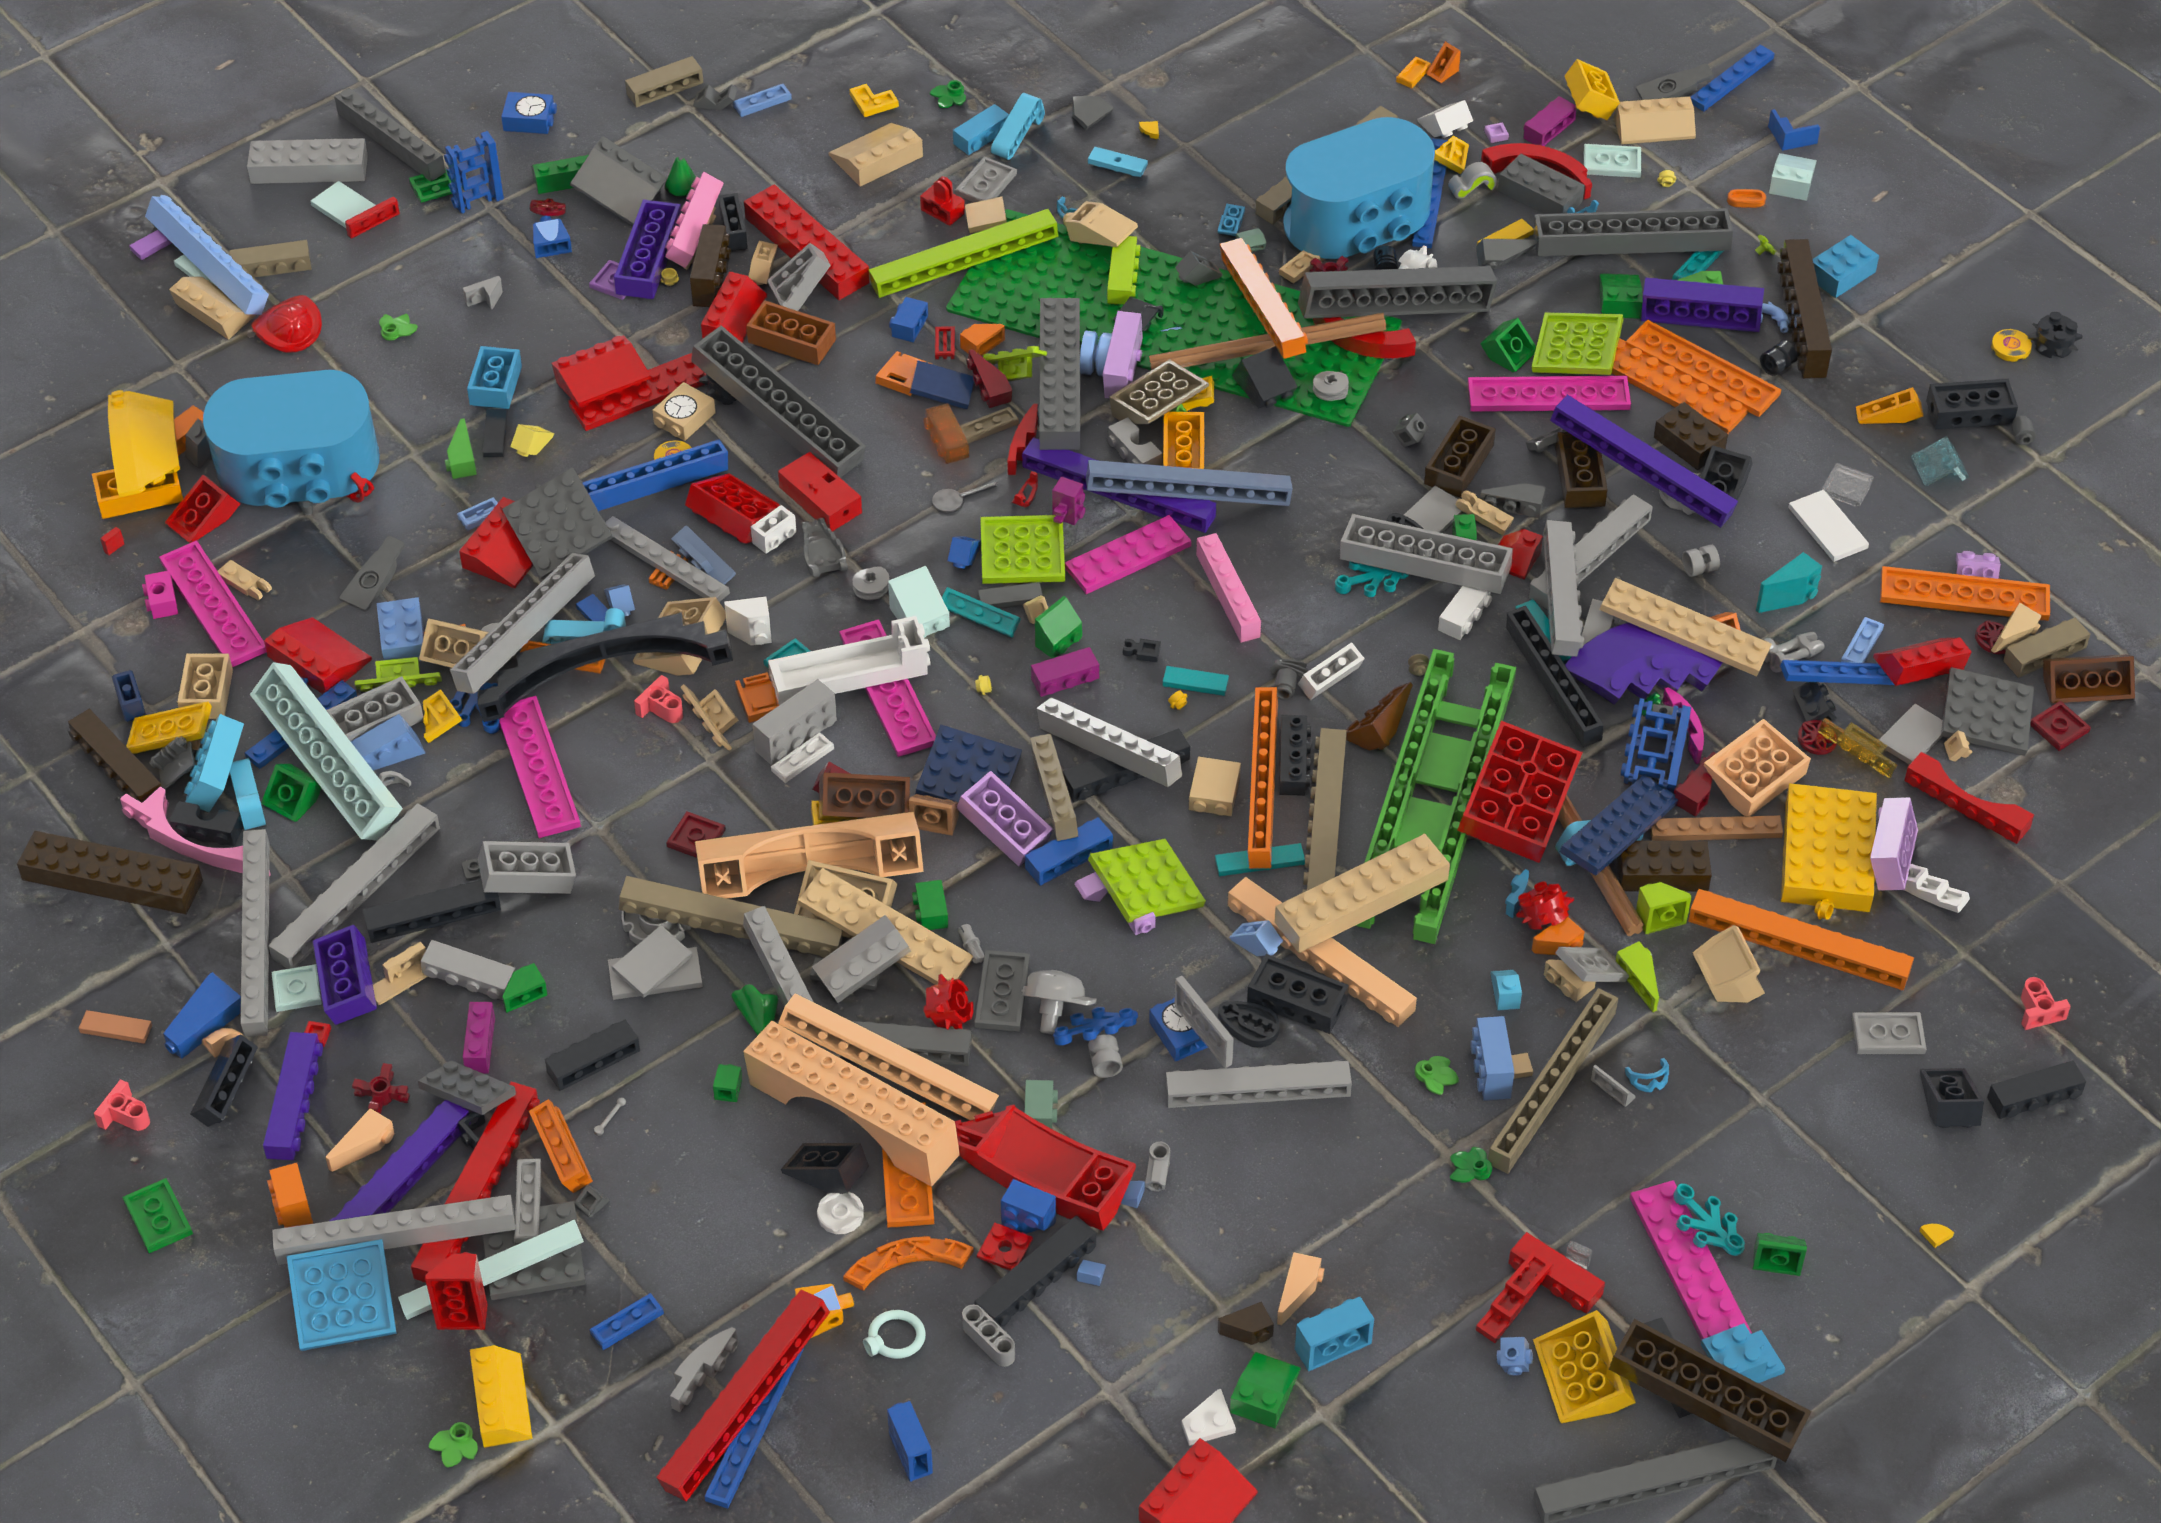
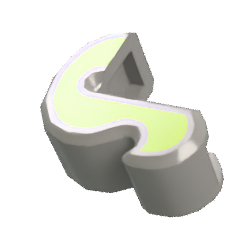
M1475 162L1468 165L1460 177L1454 175L1450 179L1448 187L1455 198L1462 199L1483 182L1493 190L1496 186L1497 178L1487 164Z

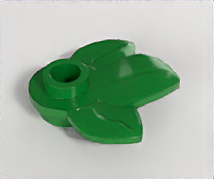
M957 80L950 81L947 85H939L930 91V95L939 98L938 106L940 108H949L953 104L961 106L966 101L964 86Z
M1473 1147L1469 1153L1459 1151L1450 1156L1451 1162L1457 1168L1450 1175V1179L1455 1182L1467 1183L1474 1178L1476 1180H1485L1491 1175L1492 1164L1487 1160V1153L1482 1148Z

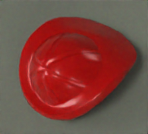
M298 295L284 300L263 312L262 315L252 322L251 327L257 337L268 346L281 352L293 353L305 350L317 340L321 333L322 319L317 305L309 297Z

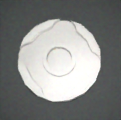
M850 1192L845 1194L829 1193L819 1203L817 1209L818 1221L821 1227L833 1234L852 1232L860 1226L864 1218L863 1204L860 1198Z

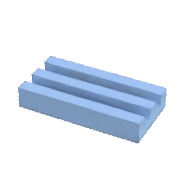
M494 497L457 513L458 519L465 526L466 530L469 531L480 526L498 502Z

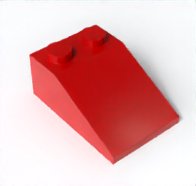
M202 475L165 523L189 543H192L226 522L240 506V503L205 475Z

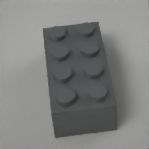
M1520 154L1500 173L1498 191L1543 214L1567 213L1570 207L1576 209L1583 202L1585 185Z

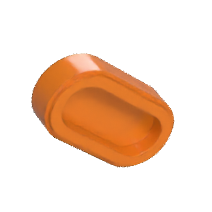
M1734 189L1728 193L1727 197L1728 204L1733 207L1758 208L1762 207L1766 201V194L1761 190Z

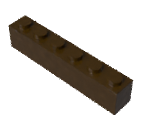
M90 708L68 721L70 728L68 733L74 742L78 741L84 753L90 754L98 767L102 766L106 776L110 780L112 778L115 780L121 792L125 791L129 796L143 803L159 787H162L155 776Z

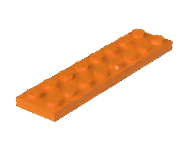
M1648 319L1626 341V345L1632 348H1639L1643 354L1649 357H1656L1660 363L1666 366H1673L1675 371L1683 375H1690L1694 381L1707 384L1710 389L1715 392L1724 393L1732 401L1741 402L1744 407L1748 408L1749 413L1760 417L1781 394L1780 388Z
M1619 338L1611 372L1615 376H1627L1630 384L1674 407L1685 402L1727 434L1749 413L1748 408L1744 407L1741 402L1732 401L1724 393L1713 391L1707 384L1694 381L1690 375H1683L1675 371L1673 366H1666L1660 363L1656 357H1649L1643 354L1639 348H1632L1626 345V341Z
M1882 566L1880 602L2008 617L2012 615L2018 604L2022 603L2040 614L2041 618L2039 620L2049 621L2050 584Z

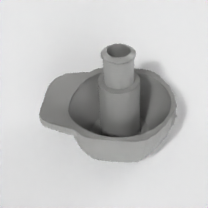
M1041 970L1030 973L1026 986H1023L1021 990L1022 996L1041 999L1039 1013H1042L1039 1031L1046 1034L1055 1033L1058 1016H1062L1064 1002L1084 1006H1093L1097 1002V998L1085 997V988L1080 979L1057 970Z

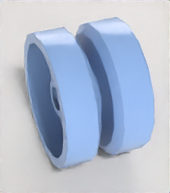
M1095 331L1084 332L1080 350L1081 374L1091 375L1096 366L1098 376H1103L1112 333L1103 332L1098 342V335Z

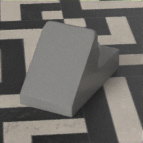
M500 276L463 288L464 300L468 307L486 301L491 310L503 292Z

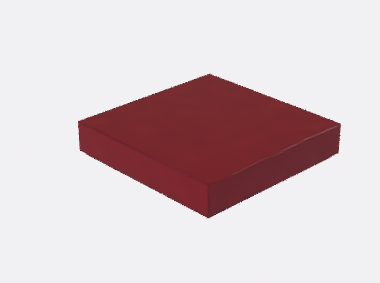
M2062 701L2057 702L2038 714L2030 722V726L2058 751L2084 736L2091 729L2084 720Z
M686 811L666 844L668 848L697 858L695 841L721 838L726 827L724 824Z

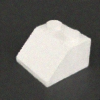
M1465 100L1446 105L1417 119L1433 137L1442 136V138L1452 135V131L1455 129L1461 131L1467 128V124L1473 121Z
M766 597L724 602L727 632L749 645L772 643Z

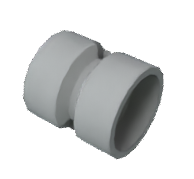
M1713 544L1702 546L1699 550L1696 548L1690 549L1682 554L1683 566L1689 577L1701 575L1704 571L1706 573L1713 572L1720 568L1719 554Z
M1099 1035L1097 1038L1090 1040L1088 1048L1094 1074L1101 1078H1108L1121 1072L1123 1066L1120 1054L1118 1053L1119 1048L1116 1038L1112 1035Z

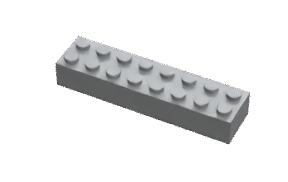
M1352 514L1341 539L1340 559L1501 594L1512 566L1513 548Z

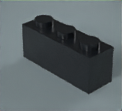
M738 193L718 195L722 224L726 226V234L730 236L728 248H731V251L748 249L746 228Z

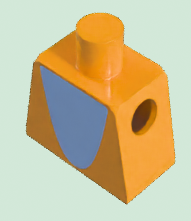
M833 1284L795 1289V1296L802 1289L823 1299L830 1311L812 1337L843 1323L842 1310L854 1306L851 1293L837 1296Z

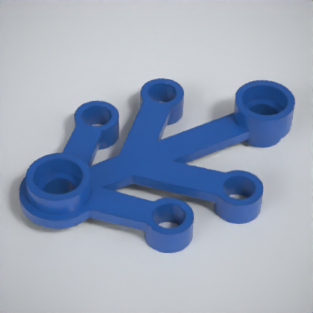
M485 682L479 689L498 686V683L491 684ZM457 691L454 698L450 700V703L457 712H460L463 708L461 701L466 692ZM477 692L474 694L468 693L470 697L462 713L459 714L461 719H466L458 723L461 727L470 725V715L475 706L480 713ZM499 719L487 722L482 720L483 729L487 733L494 734L500 729Z
M1096 1007L1091 1010L1093 1019L1084 1018L1083 1013L1072 1014L1070 1016L1071 1024L1073 1026H1083L1069 1030L1066 1026L1057 1027L1053 1034L1054 1042L1056 1045L1069 1044L1073 1040L1072 1035L1083 1033L1084 1040H1093L1104 1029L1106 1034H1115L1121 1027L1135 1025L1138 1013L1131 1008H1125L1120 1010L1119 1013L1105 1012L1104 1007Z

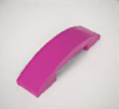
M1669 687L1664 689L1662 700L1664 705L1671 707L1675 705L1678 708H1682L1683 705L1691 707L1676 691ZM1691 707L1687 729L1690 736L1688 750L1694 762L1700 764L1704 745V733L1701 722Z

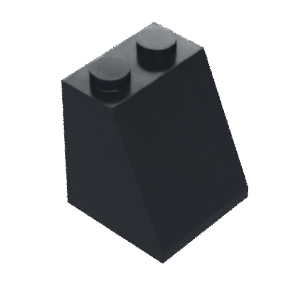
M1276 346L1242 359L1232 374L1234 380L1258 409L1264 406L1269 408L1275 405L1278 400L1283 399V401L1292 398L1294 396L1293 393L1298 387Z

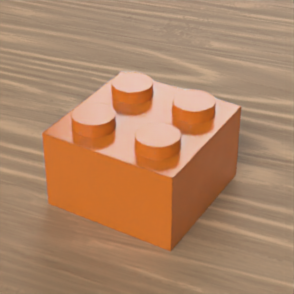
M294 1163L269 1170L271 1180H267L279 1226L284 1225V1228L313 1224L298 1164Z

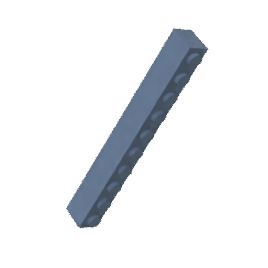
M1088 460L1086 484L1089 491L1289 506L1293 489L1291 478L1286 475Z

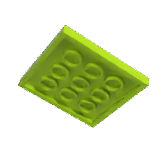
M1545 312L1532 363V372L1611 375L1623 324V314Z
M1056 515L981 517L982 584L1065 582L1063 522L1061 524L1054 522Z
M1166 839L1091 853L1089 855L1088 861L1128 923L1152 912L1155 914V917L1204 907L1206 900Z

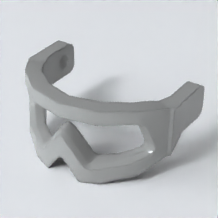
M394 771L382 772L378 777L385 786L394 783H401L407 787L411 786L409 779L403 777L401 773ZM386 777H394L393 779L386 780L383 782L384 778Z

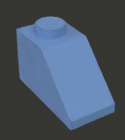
M622 584L604 589L610 608L622 610L625 616L631 615L630 611L635 610L629 585Z

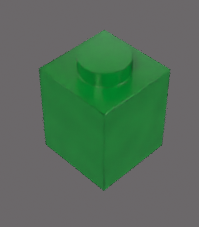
M718 1064L713 1084L715 1100L737 1102L742 1084L741 1067L732 1064Z

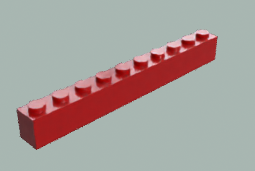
M510 1082L509 1085L515 1087L516 1095L497 1106L445 1204L490 1198L493 1186L497 1185L500 1181L502 1169L508 1166L513 1149H516L520 1143V1136L523 1130H527L530 1124L531 1115L529 1111L540 1104L535 1088ZM469 1237L423 1243L411 1265L414 1279L426 1283L425 1275L451 1254H460L463 1242L467 1241Z
M802 1289L792 1298L790 1304L777 1318L775 1324L763 1336L755 1350L749 1354L745 1363L734 1374L725 1389L720 1392L718 1398L704 1413V1416L695 1428L690 1431L689 1436L677 1448L666 1466L661 1469L656 1478L666 1492L687 1502L829 1315L830 1311L823 1299Z

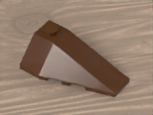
M1409 682L1395 687L1378 701L1379 705L1364 713L1365 718L1360 722L1355 720L1346 729V740L1369 751L1376 748L1381 750L1390 744L1389 741L1396 734L1413 684Z

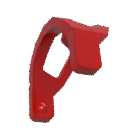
M1031 471L1030 478L1027 479L1018 494L1014 496L1011 503L1024 508L1032 503L1038 487V474ZM1029 484L1033 489L1028 500L1023 503L1026 500L1023 491Z
M354 472L350 478L356 483L358 491L347 495V497L353 502L359 503L364 500V497L372 493L374 486L368 479L361 478ZM365 484L368 486L366 491L363 490Z

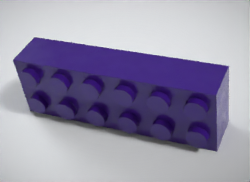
M643 199L614 276L615 292L617 295L654 299L662 278L661 272L665 269L668 258L665 257L668 249L665 246L670 238L673 239L670 236L675 226H678L676 221L681 214L680 204Z
M1645 278L1641 321L1646 322L1648 319L1656 323L1760 332L1764 288Z

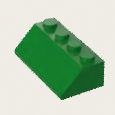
M589 155L532 165L531 169L538 194L574 188L570 183Z

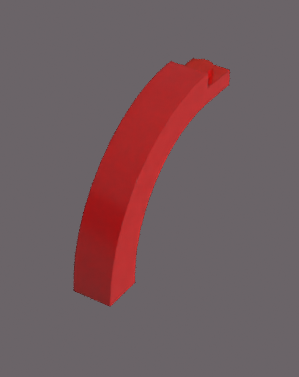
M1526 143L1503 144L1482 150L1481 162L1487 164L1494 174L1502 172L1520 154H1523L1584 184V200L1591 196L1592 182L1587 178L1588 169L1573 157L1559 150Z
M1341 317L1313 318L1315 325L1344 320ZM1409 328L1398 331H1379L1331 340L1348 351L1374 358H1405L1415 356L1416 340Z

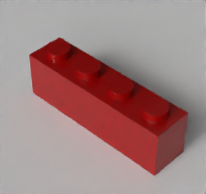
M1526 1232L1510 1250L1508 1263L1513 1269L1517 1270L1528 1256L1535 1251L1553 1263L1552 1268L1541 1282V1285L1549 1289L1556 1297H1561L1569 1302L1573 1308L1587 1314L1602 1297L1605 1282Z

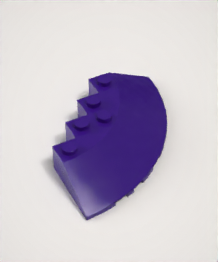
M1627 622L1594 637L1583 645V648L1579 649L1577 657L1572 656L1565 666L1573 677L1615 705L1626 689L1645 700L1655 684L1663 690L1669 687L1677 692L1685 680L1702 692L1723 662Z

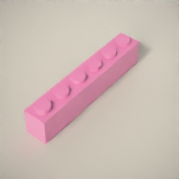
M705 172L702 173L700 178H695L691 185L694 189H691L686 197L689 201H686L681 209L684 213L679 215L676 221L678 226H675L670 236L673 239L670 238L665 246L668 249L665 255L666 258L686 268L698 246L702 224H707L724 184L723 182Z
M1217 533L1197 538L1196 555L1238 639L1242 643L1260 638L1261 620Z

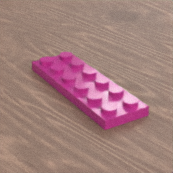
M1168 515L1065 562V569L1085 594H1088L1190 547L1191 540L1173 518Z

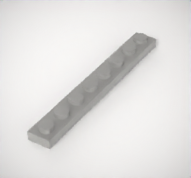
M614 516L605 522L613 535V538L610 539L611 541L659 569L701 597H716L720 602L730 594L729 587Z

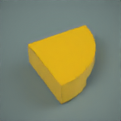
M1158 121L1139 122V129L1142 133L1144 132L1149 135L1150 138L1159 139Z
M1926 1224L1921 1226L1919 1231L1934 1248L1951 1239L1954 1235L1952 1230L1940 1224Z

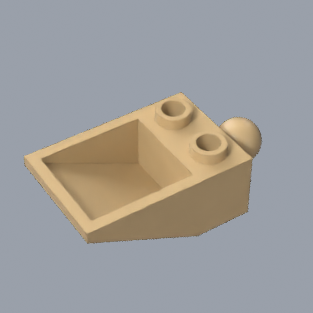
M1086 201L1074 213H1066L1063 217V224L1067 227L1070 241L1118 247L1138 227L1136 222L1097 202Z

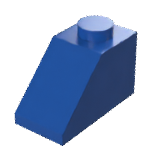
M965 536L953 537L948 561L953 562L954 567L965 569V566L972 565L981 546V540Z

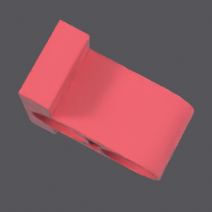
M663 675L657 678L634 700L635 713L641 718L649 711L669 723H677L683 718L681 698L670 692L668 678Z
M2030 977L2025 981L2021 994V1000L2027 1009L2021 1022L2025 1030L2067 1019L2070 1010V1004L2067 999L2055 1002L2045 983L2037 977Z
M121 1079L94 1112L98 1127L105 1130L112 1121L136 1131L144 1130L150 1124L146 1105L132 1097L128 1082Z

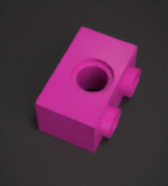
M170 570L145 575L146 584H142L144 596L149 598L145 599L147 612L152 611L153 619L179 614Z

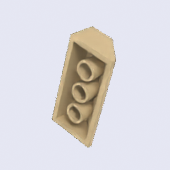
M1690 97L1620 102L1615 109L1614 121L1621 144L1695 139L1696 137L1694 107Z
M182 277L169 289L175 303L228 340L256 316L245 314L216 285L204 277Z

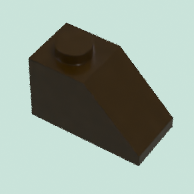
M1262 1301L1218 1318V1333L1222 1336L1250 1345L1266 1342L1273 1337L1274 1323Z

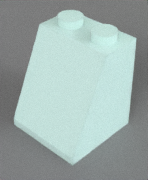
M926 566L888 581L890 610L897 620L916 616L918 623L923 624L924 638L950 627L949 611Z

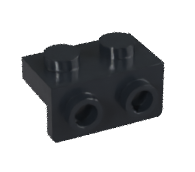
M1806 682L1793 689L1806 722L1821 720L1827 716L1832 720L1837 719L1834 711L1837 709L1832 700H1828L1827 695H1829V692L1824 683Z

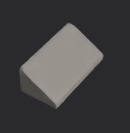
M1593 1066L1592 1082L1625 1107L1635 1099L1636 1096L1598 1066Z

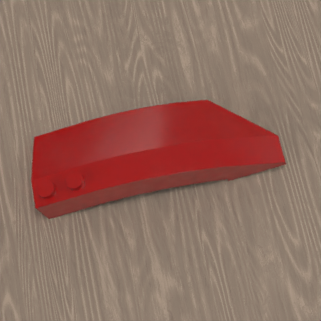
M1015 1104L1007 1106L1005 1111L993 1114V1111L975 1115V1119L963 1123L961 1120L955 1121L959 1156L980 1172L1007 1189L1012 1180L1015 1179L1056 1196V1214L1068 1219H1072L1077 1215L1088 1226L1102 1231L1105 1230L1116 1215L1136 1169V1164L1098 1151L1056 1132L1017 1109Z

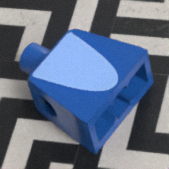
M543 216L540 218V222L533 224V244L536 258L572 252L570 236L561 219L551 220L550 216Z

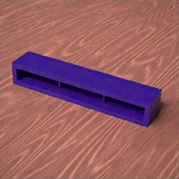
M290 1032L263 1143L266 1159L294 1160L296 1151H300L301 1139L299 1137L300 1133L305 1130L304 1116L305 1113L309 1112L310 1108L308 1098L309 1094H313L314 1091L313 1077L318 1074L317 1060L318 1056L321 1057L323 1052V1044L319 1043L316 1033Z

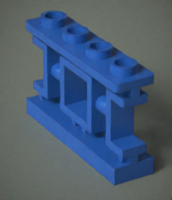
M488 131L480 133L481 139L479 137L475 138L476 145L462 151L458 145H454V149H451L450 146L445 147L446 154L444 159L449 168L446 171L451 180L449 188L453 194L451 201L454 208H458L461 214L465 213V208L467 210L471 209L470 201L485 196L488 202L492 201L493 197L497 202L504 199L496 143ZM480 168L479 175L466 179L465 173Z
M1640 698L1639 705H1634L1632 717H1636L1635 724H1630L1628 736L1632 737L1631 744H1626L1624 756H1627L1628 760L1627 764H1622L1620 776H1624L1625 784H1628V782L1634 784L1638 780V775L1659 778L1658 786L1674 793L1691 707L1683 705L1682 708H1678V706L1674 705L1673 713L1669 715L1651 711L1653 701L1644 702V699ZM1646 710L1645 719L1656 721L1655 727L1643 726L1642 734H1638L1642 712ZM1679 716L1680 722L1675 741L1672 740L1673 731L1663 730L1664 723L1675 724L1676 717ZM1646 736L1667 739L1665 754L1644 751ZM1637 749V758L1648 760L1647 767L1635 765L1634 774H1632L1630 771L1634 751ZM1670 755L1673 758L1669 778L1665 780V771L1655 769L1656 762L1667 764Z

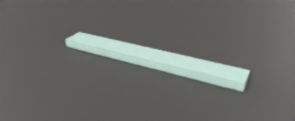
M572 1220L479 1261L483 1286L583 1243L584 1241L576 1221ZM427 1285L398 1297L407 1320L432 1309Z

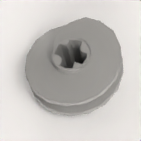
M1321 372L1313 379V393L1322 400H1341L1348 393V377L1342 372Z
M882 567L860 570L853 577L854 593L857 597L864 600H874L884 596L889 590V573Z

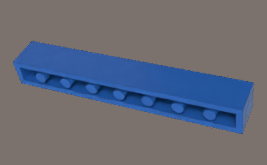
M719 439L583 482V485L598 511L726 471L728 470V451Z

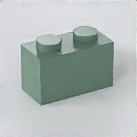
M1026 1080L1024 1113L1052 1129V1123H1057V1109H1053V1103L1058 1104V1090L1053 1089V1080Z

